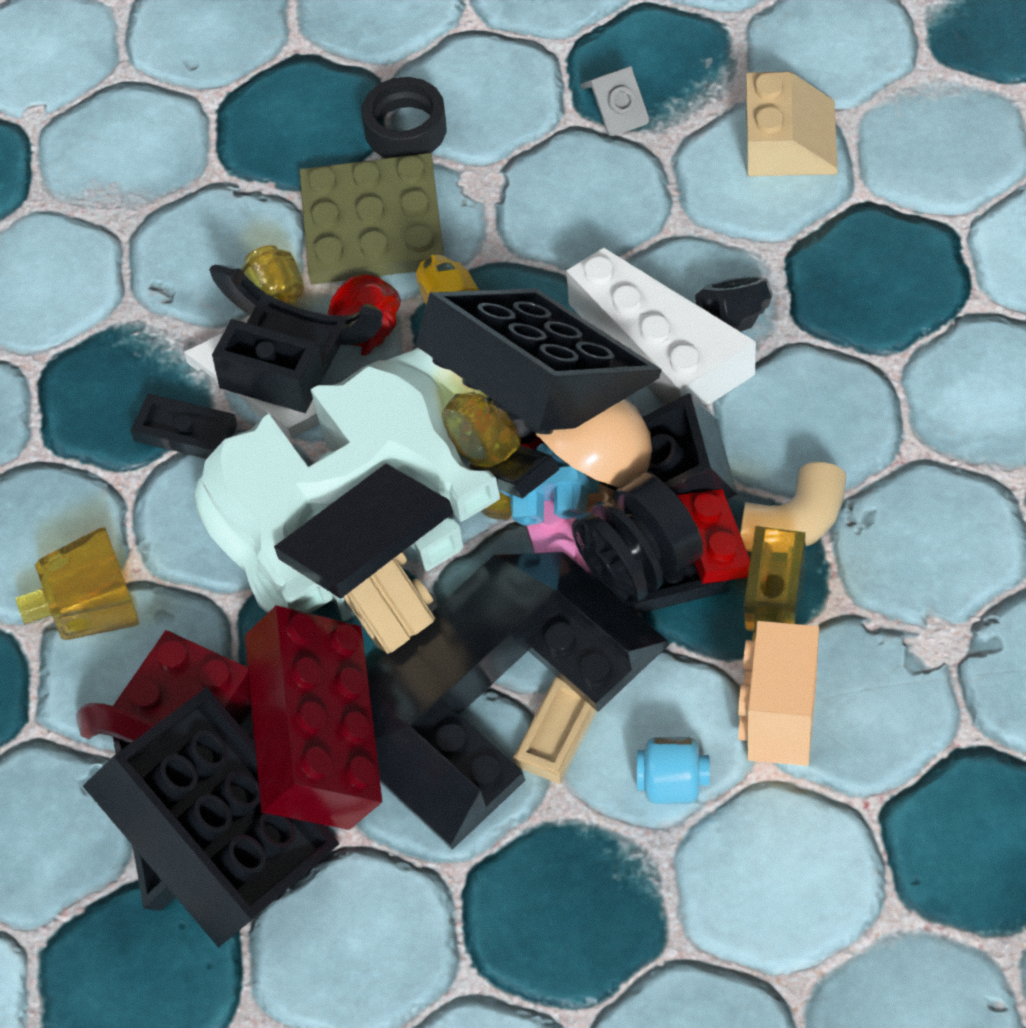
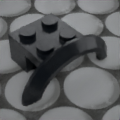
M215 264L209 269L214 283L221 292L238 308L250 315L247 323L234 319L230 320L212 354L219 388L306 413L313 400L311 389L321 384L340 345L364 343L373 338L382 326L383 314L373 305L364 304L360 311L347 316L325 315L306 311L265 293L249 280L240 268Z

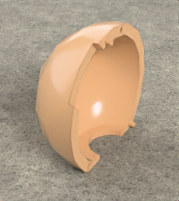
M626 398L577 428L553 430L552 434L536 433V436L540 437L557 456L570 466L597 481L615 487L623 486L640 473H647L652 452L650 432L637 407Z

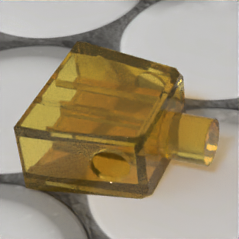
M755 526L744 603L745 629L753 631L752 640L754 641L756 640L757 621L797 624L806 570V532Z
M105 527L99 528L38 559L35 567L43 588L15 597L24 625L53 616L59 635L64 640L140 625Z

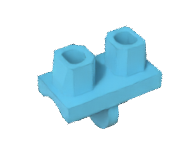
M542 443L537 447V451L552 455L560 470L523 499L500 491L510 498L512 519L525 526L541 524L544 521V501L554 500V514L561 519H576L586 512L588 494L599 493V481L587 477L584 473L576 470L557 456L545 443Z

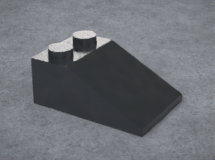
M691 393L642 417L650 432L652 446L647 473L664 482L676 495L723 489L726 499L737 495L717 420ZM599 481L600 484L614 491L620 488Z

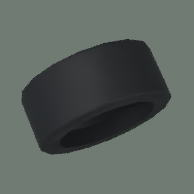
M399 77L384 81L366 95L362 104L365 139L371 149L385 159L432 153L442 144L447 133L444 99L435 86L423 79ZM412 107L421 109L430 115L429 119L421 126L411 130L396 131L387 129L379 124L380 119L387 113L398 108Z

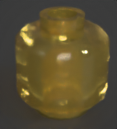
M268 245L253 250L244 258V264L240 269L249 280L265 293L287 304L297 306L296 301L303 295L305 283L290 252L278 249L273 245Z

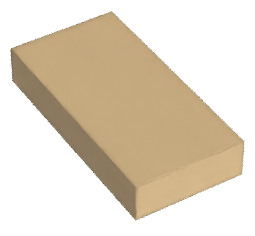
M555 676L513 757L514 764L522 770L560 784L597 711L566 683Z

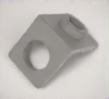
M631 66L580 84L582 90L592 87L609 136H615L649 123V117Z

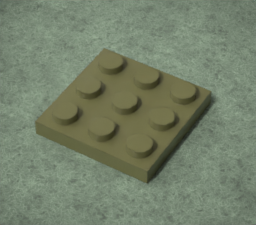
M432 153L299 169L308 274L311 285L345 281L350 277L361 274L377 277L416 272L420 262L428 259L431 255L444 256Z

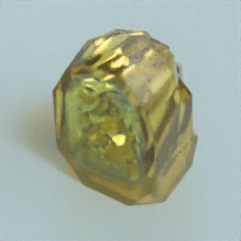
M475 392L456 394L442 412L444 427L458 451L475 466L492 467L502 463L520 447V433L507 413L494 406L493 402L487 401L481 394H476Z

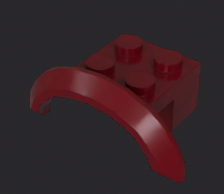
M165 630L113 706L104 703H88L81 706L76 713L80 736L89 740L98 734H103L132 743L206 687L241 726L252 709L248 667Z

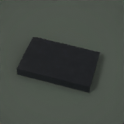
M386 463L276 544L274 549L280 561L341 599L453 514V509L449 499Z

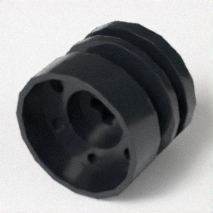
M650 473L638 474L614 492L612 496L613 504L600 501L594 505L591 513L584 512L571 525L574 541L589 570L606 589L628 606L637 605L644 600L648 592L658 590L663 584V575L676 577L698 561L704 554L701 535L687 508L664 482Z

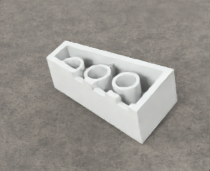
M600 249L566 270L569 305L579 316L662 369L660 378L647 385V387L664 405L691 393L706 407L755 375L756 341L607 249Z

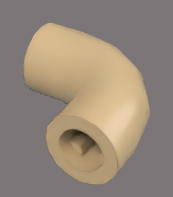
M826 462L807 463L801 466L798 471L796 492L789 502L782 505H763L745 502L740 535L746 550L762 554L791 553L816 543L836 522L844 500L846 473L834 464Z

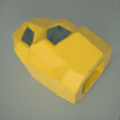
M431 255L428 259L421 261L417 268V283L426 305L430 292L479 291L468 270L464 269L460 262H454L447 257Z

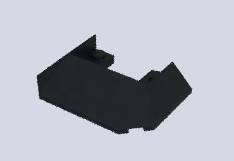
M564 552L493 555L431 612L435 617L433 623L418 634L412 635L410 640L392 653H386L367 670L380 783L453 850L526 781L523 772L460 716L469 705L529 651L584 701L590 704L592 708L599 712L669 646L668 640Z

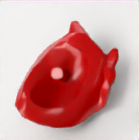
M367 274L350 277L343 283L332 297L328 309V315L347 316L360 311L362 305L369 304L377 307L382 312V326L377 334L364 343L352 345L362 347V356L369 354L374 347L383 344L386 336L391 334L397 325L396 313L401 305L400 295L391 285L379 277Z

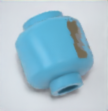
M653 737L646 743L645 750H637V791H645L646 797L651 803L690 804L697 800L699 786H710L709 755H699L698 743L691 737Z

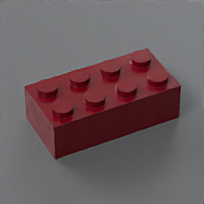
M275 605L245 634L261 812L350 830L383 802L362 626Z

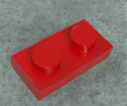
M723 489L676 495L693 518L703 541L704 554L694 563L702 584L749 578L753 565Z

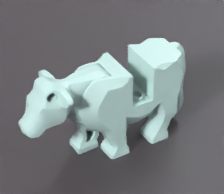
M418 347L411 352L386 361H375L359 369L340 383L317 385L311 389L324 442L330 448V452L321 456L315 464L308 467L270 414H267L253 429L224 439L205 460L203 476L198 480L193 497L196 512L212 539L246 572L258 606L268 613L277 605L311 613L332 601L342 621H346L355 616L345 599L338 598L280 561L274 546L386 463L449 499L453 512L460 522L500 500L496 477L490 470L474 471L465 466L454 445L458 438L463 418V403L476 404L490 397L481 391L465 386L462 383L463 378L451 370L435 365L432 362V357ZM446 518L411 545L417 551L419 563L424 571L433 569L463 549L461 529L455 520Z

